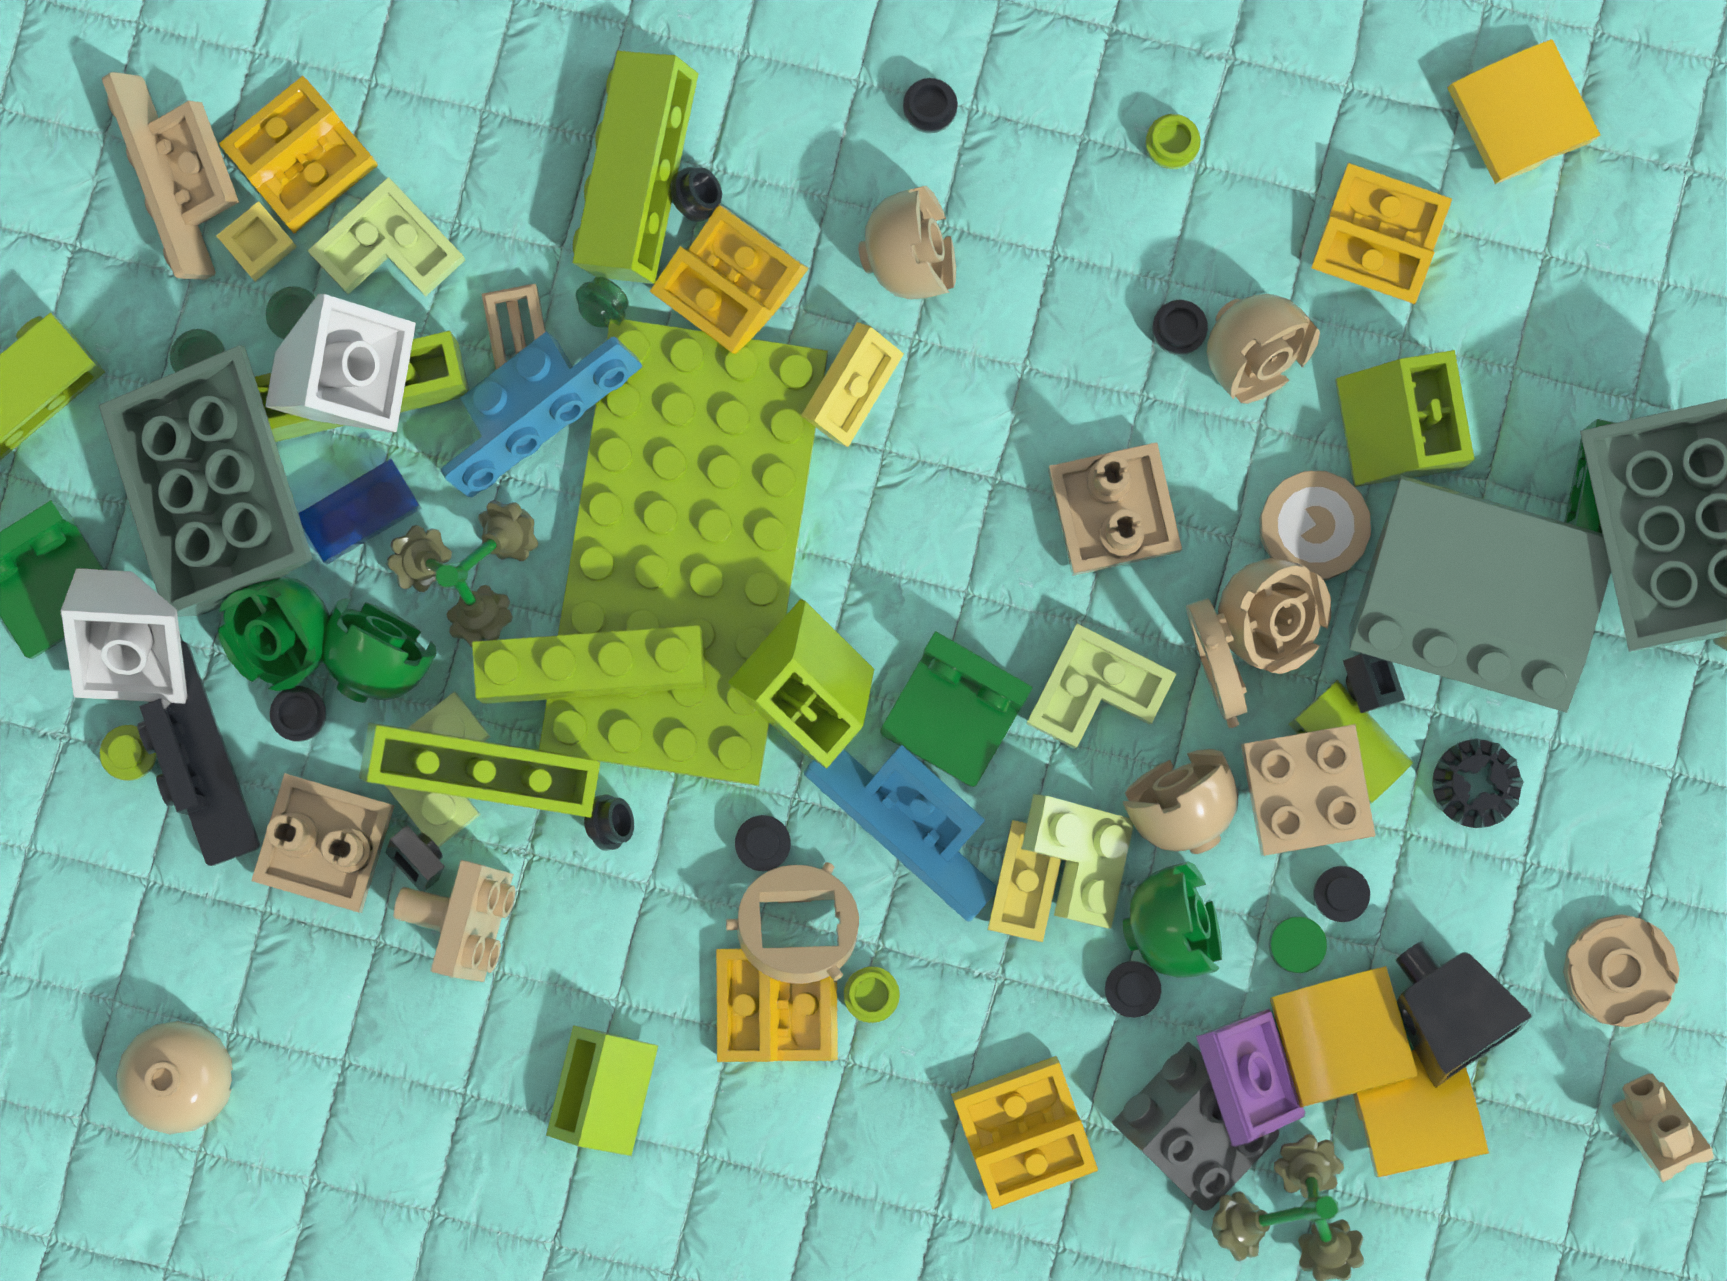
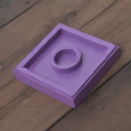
M1270 1009L1250 1014L1196 1036L1232 1147L1249 1143L1305 1117L1304 1108H1300L1287 1057Z

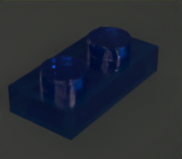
M391 458L301 511L298 515L307 536L322 561L328 565L419 511L422 507L396 463Z

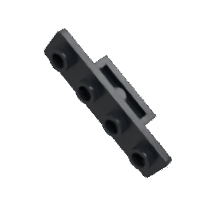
M181 641L187 689L185 704L171 703L160 698L139 707L144 721L139 722L137 727L148 754L156 753L163 773L156 776V781L164 803L167 807L174 805L177 813L189 815L205 863L208 866H216L258 850L260 848V841L190 645Z

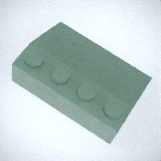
M238 345L99 405L157 593L177 609V616H201L221 607L222 602L232 592L255 583L281 578L312 560L245 346Z
M1727 398L1580 431L1629 652L1727 637Z
M1401 475L1349 625L1350 650L1567 713L1586 663L1611 573L1603 533Z

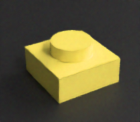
M259 201L216 235L254 281L258 280L297 248L295 243Z

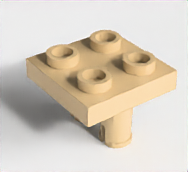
M1157 442L1049 466L1048 472L1072 576L1181 552L1182 546Z
M1355 724L1241 744L1261 856L1376 836Z
M284 773L251 881L362 913L394 805Z
M461 860L450 898L406 887L400 890L395 902L394 918L440 931V938L430 972L453 978L479 982L485 981L487 972L491 973L495 969L499 959L501 943L499 940H496L501 919L508 917L514 904L515 886L511 885L514 874Z

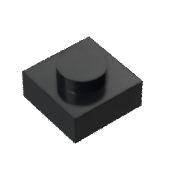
M1359 654L1343 660L1347 672V688L1351 697L1357 702L1360 713L1387 707L1405 700L1393 662L1367 654Z
M408 825L390 839L385 852L419 891L425 892L436 883L445 867L440 862L443 855L435 842L423 832L416 835Z

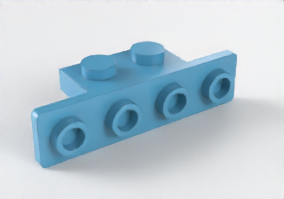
M546 331L460 397L482 437L441 468V473L445 480L467 497H474L479 492L491 487L501 475L522 459L534 454L544 442L565 426L577 421L586 410L608 393L620 388L629 377L641 369L642 364L637 356L616 337H611L576 365L572 366L558 341Z
M901 745L891 755L875 776L845 749L842 750L827 769L813 760L804 770V775L966 921H972L996 893L997 886L958 852L984 823L985 819L904 746Z

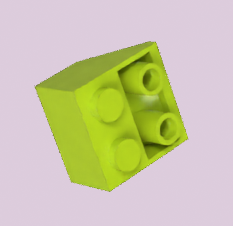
M1455 350L1401 358L1335 379L1354 487L1396 481L1400 479L1401 475L1415 478L1459 471L1475 460Z
M800 598L727 683L797 750L827 769L864 725L874 668L805 600Z

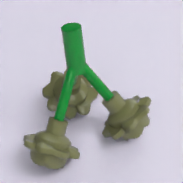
M493 500L488 503L487 510L481 512L478 516L479 523L483 528L482 545L459 563L444 564L451 559L452 551L443 544L441 533L437 529L431 528L425 532L424 528L414 525L406 535L394 538L391 541L390 546L395 554L387 558L386 565L396 574L398 586L403 589H409L413 586L417 591L425 592L433 582L437 581L443 587L454 586L460 597L458 603L447 612L448 620L453 623L450 626L449 633L453 638L464 639L471 647L472 642L498 640L501 630L512 621L513 616L510 610L507 609L510 605L507 595L494 593L487 585L480 586L477 591H471L466 583L468 571L489 553L495 554L501 560L510 557L519 561H525L529 557V551L538 547V541L534 535V519L525 509H521L516 502L502 504Z
M1307 1134L1296 1143H1285L1281 1146L1280 1154L1282 1158L1275 1161L1274 1170L1283 1178L1286 1192L1294 1193L1300 1190L1301 1195L1307 1198L1301 1206L1267 1213L1264 1210H1260L1257 1205L1250 1203L1241 1191L1233 1193L1232 1196L1222 1195L1220 1197L1219 1210L1214 1214L1211 1230L1213 1237L1218 1240V1244L1222 1248L1228 1249L1237 1261H1243L1246 1257L1253 1258L1258 1256L1259 1242L1271 1225L1305 1218L1308 1221H1314V1223L1311 1225L1312 1234H1302L1298 1239L1302 1250L1299 1265L1304 1271L1313 1270L1312 1275L1316 1281H1326L1331 1278L1346 1281L1351 1277V1268H1359L1364 1264V1257L1360 1251L1363 1242L1361 1232L1357 1230L1350 1231V1226L1344 1219L1327 1223V1219L1336 1216L1338 1204L1331 1196H1320V1191L1336 1188L1338 1183L1336 1174H1340L1344 1169L1343 1161L1335 1155L1334 1144L1330 1140L1326 1139L1317 1142L1314 1135Z

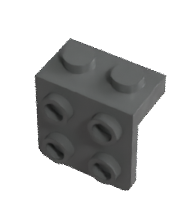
M1189 1041L1178 1053L1172 1055L1165 1062L1161 1071L1139 1094L1132 1097L1126 1103L1123 1111L1111 1122L1195 1205L1204 1211L1212 1209L1220 1201V1197L1225 1195L1279 1137V1129L1249 1143L1232 1147L1201 1051Z

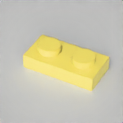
M857 322L801 416L834 442L849 447L904 353L871 326Z
M1012 820L987 930L1043 942L1061 859L1022 850L1027 823Z

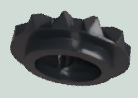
M1478 738L1462 741L1449 748L1437 762L1432 780L1434 797L1440 809L1454 822L1470 828L1490 827L1504 821L1519 805L1521 788L1524 783L1517 766V759L1512 757L1499 743ZM1489 763L1490 766L1487 769L1489 774L1486 781L1499 794L1482 792L1472 799L1470 804H1467L1471 785L1464 780L1465 777L1457 772L1476 774Z

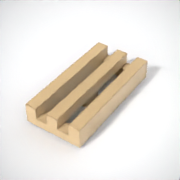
M536 283L482 293L496 370L507 362L497 303L506 302L516 354L526 347L518 299L527 298L535 340L546 332Z

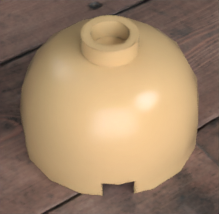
M927 186L898 192L880 202L873 209L865 227V241L859 243V257L867 274L874 273L879 284L894 296L909 300L949 293L948 289L954 288L956 283V260L952 237L942 238L936 221L946 219L935 194Z
M1258 294L1242 300L1234 299L1225 304L1216 315V323L1207 343L1209 368L1217 381L1233 399L1236 397L1240 403L1244 404L1255 402L1267 397L1290 381L1286 376L1280 374L1287 370L1295 361L1303 368L1318 345L1320 331L1303 310L1287 298L1274 294Z
M1273 558L1244 566L1232 576L1224 588L1218 606V614H1224L1233 635L1234 641L1228 643L1229 649L1249 665L1271 673L1282 674L1298 669L1313 657L1320 645L1313 642L1319 633L1320 626L1327 629L1331 619V596L1324 579L1301 564Z
M1215 749L1197 750L1187 753L1191 763L1172 770L1173 764L1171 760H1168L1143 774L1128 787L1125 794L1129 801H1123V805L1133 825L1144 839L1164 850L1174 852L1190 850L1192 854L1206 852L1221 841L1220 834L1229 827L1238 809V790L1223 752Z
M182 1021L155 1024L137 1035L121 1055L116 1074L118 1096L128 1114L147 1129L169 1135L195 1131L214 1120L229 1101L230 1085L232 1082L231 1071L233 1070L232 1060L221 1039L204 1026Z

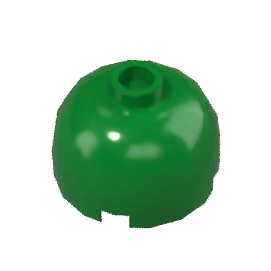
M283 576L236 590L222 602L219 613L225 610V624L218 628L219 640L228 660L246 679L253 682L260 678L267 683L273 684L268 689L281 691L294 688L322 664L323 643L329 620V612L322 599L305 583L298 579Z
M343 598L337 601L329 615L322 660L327 671L339 682L337 690L351 700L366 703L368 698L376 700L399 698L416 687L427 673L437 654L436 646L432 641L425 650L416 641L421 633L419 629L399 616L376 605L365 602L361 611L347 609L351 599Z
M1189 861L1168 866L1150 874L1139 884L1132 896L1130 917L1123 919V932L1129 949L1131 951L1139 950L1147 965L1158 973L1176 978L1196 977L1217 972L1219 967L1214 962L1222 960L1221 934L1213 901L1204 904L1196 887L1206 885L1205 880L1196 865Z

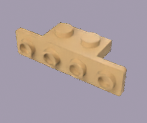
M110 72L102 77L108 95V106L111 113L117 119L127 146V158L135 168L145 195L146 209L153 218L161 238L164 258L176 278L206 280L215 275V269L198 225L239 203L204 106L202 102L187 101L158 118L143 77Z

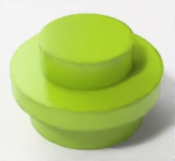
M1167 114L1156 119L1149 127L1145 140L1149 157L1157 165L1166 169H1180L1190 164L1197 156L1201 144L1200 133L1196 125L1187 117L1179 114Z
M122 725L112 729L104 737L99 752L101 764L106 772L114 778L124 781H133L144 777L153 768L157 757L156 753L148 754L141 741L138 727L134 725Z
M872 966L861 968L854 972L846 982L844 988L845 1005L855 1018L863 1022L876 1023L887 1019L893 1014L899 1003V986L895 978L882 968Z

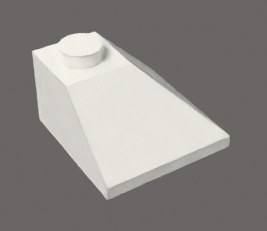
M318 294L275 351L265 407L315 421L384 432H397L416 323L327 294Z
M76 568L61 608L74 698L147 702L161 698L171 703L185 704L187 689L177 609L132 571Z

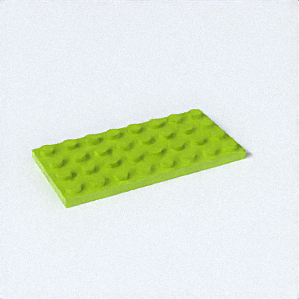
M610 317L607 340L611 337H616L637 356L642 367L629 377L620 388L611 391L596 403L558 635L700 625L703 632L707 688L547 699L539 750L589 758L603 763L759 787L769 722L727 682L787 615L816 434V427L801 415L825 376L828 351L751 339L740 351L734 354L703 331Z

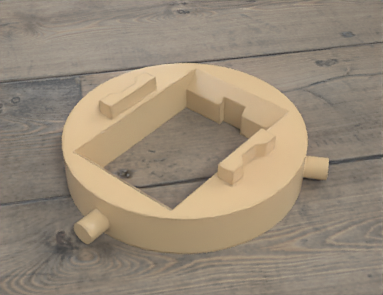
M1207 598L1186 605L1187 616L1198 654L1222 717L1227 721L1228 727L1234 728L1239 725L1237 716L1247 713L1244 693H1247L1237 665L1234 664L1228 643L1234 641L1225 616L1223 613L1217 615L1211 601Z
M825 862L822 869L806 865H787L764 873L744 893L739 906L738 919H726V930H737L738 940L743 953L751 964L763 974L778 981L793 984L816 982L829 976L834 981H837L843 976L840 968L848 961L857 941L859 913L850 891L839 879L832 875L835 867L831 863ZM834 900L835 917L839 920L836 928L837 946L762 948L759 902L793 903Z

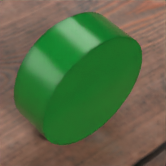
M1291 917L1281 921L1272 930L1269 938V952L1272 959L1280 968L1292 973H1304L1313 970L1323 961L1327 951V940L1324 931L1316 922L1306 917Z

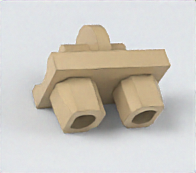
M1646 1074L1623 1086L1625 1099L1612 1105L1614 1115L1642 1153L1650 1168L1655 1171L1662 1182L1671 1179L1676 1173L1684 1171L1690 1164L1705 1163L1714 1159L1709 1143L1663 1082L1659 1083L1654 1074Z

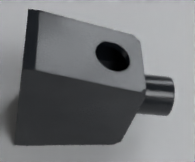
M1421 941L1407 949L1395 960L1413 984L1401 993L1397 1000L1404 1029L1430 1081L1435 1087H1438L1520 1032L1532 1017L1530 1012L1467 952L1460 953L1441 966L1425 943Z

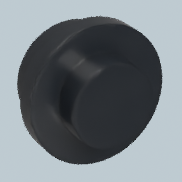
M921 79L912 84L904 96L903 112L905 118L913 128L920 132L937 133L943 131L953 122L957 113L958 102L956 94L946 82L940 79Z
M684 168L678 171L671 180L670 189L673 203L678 211L691 221L701 222L710 218L722 201V189L719 181L712 172L705 168Z
M1173 300L1163 305L1156 313L1152 324V332L1156 343L1164 351L1173 355H1186L1197 350L1204 342L1208 331V323L1204 312L1196 304L1187 300Z
M295 686L294 688L282 690L274 698L270 707V721L274 730L281 737L294 742L307 741L315 737L322 730L326 721V706L319 694L312 689L304 686Z
M609 794L594 797L591 818H584V826L588 837L593 840L599 849L603 851L615 850L623 842L631 839L634 831V817L629 804L624 799L615 798Z
M759 815L746 820L738 829L735 837V849L739 859L747 867L756 871H770L779 867L788 857L791 848V839L787 828L778 819L767 815Z
M1337 866L1324 871L1318 877L1313 889V899L1319 912L1327 919L1335 922H1348L1358 918L1366 910L1370 901V888L1367 880L1359 871L1347 866Z
M1128 961L1119 964L1109 973L1105 982V997L1108 1004L1115 1012L1125 1017L1136 1018L1148 1014L1156 1007L1161 996V983L1158 975L1151 967L1142 962Z

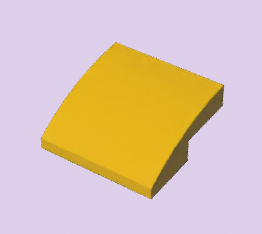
M1553 39L1501 59L1453 82L1447 87L1495 184L1536 169L1547 160L1588 145L1601 136Z
M304 75L219 143L221 148L293 234L378 166L372 155L340 120L335 111Z
M1347 162L1311 268L1416 304L1435 252L1433 250L1452 198Z
M719 205L690 248L686 249L681 246L678 248L649 292L730 352L736 354L775 314L809 268L733 212Z
M716 949L717 1062L838 1060L837 981H834L831 976L804 984L778 981L763 974L754 967L742 949Z
M1386 966L1270 998L1300 1108L1418 1076Z
M1414 1049L1411 1052L1418 1076L1353 1094L1358 1118L1363 1122L1376 1177L1489 1154L1479 1110L1466 1068L1438 1087H1435Z
M1057 1056L951 1094L992 1209L1099 1171Z

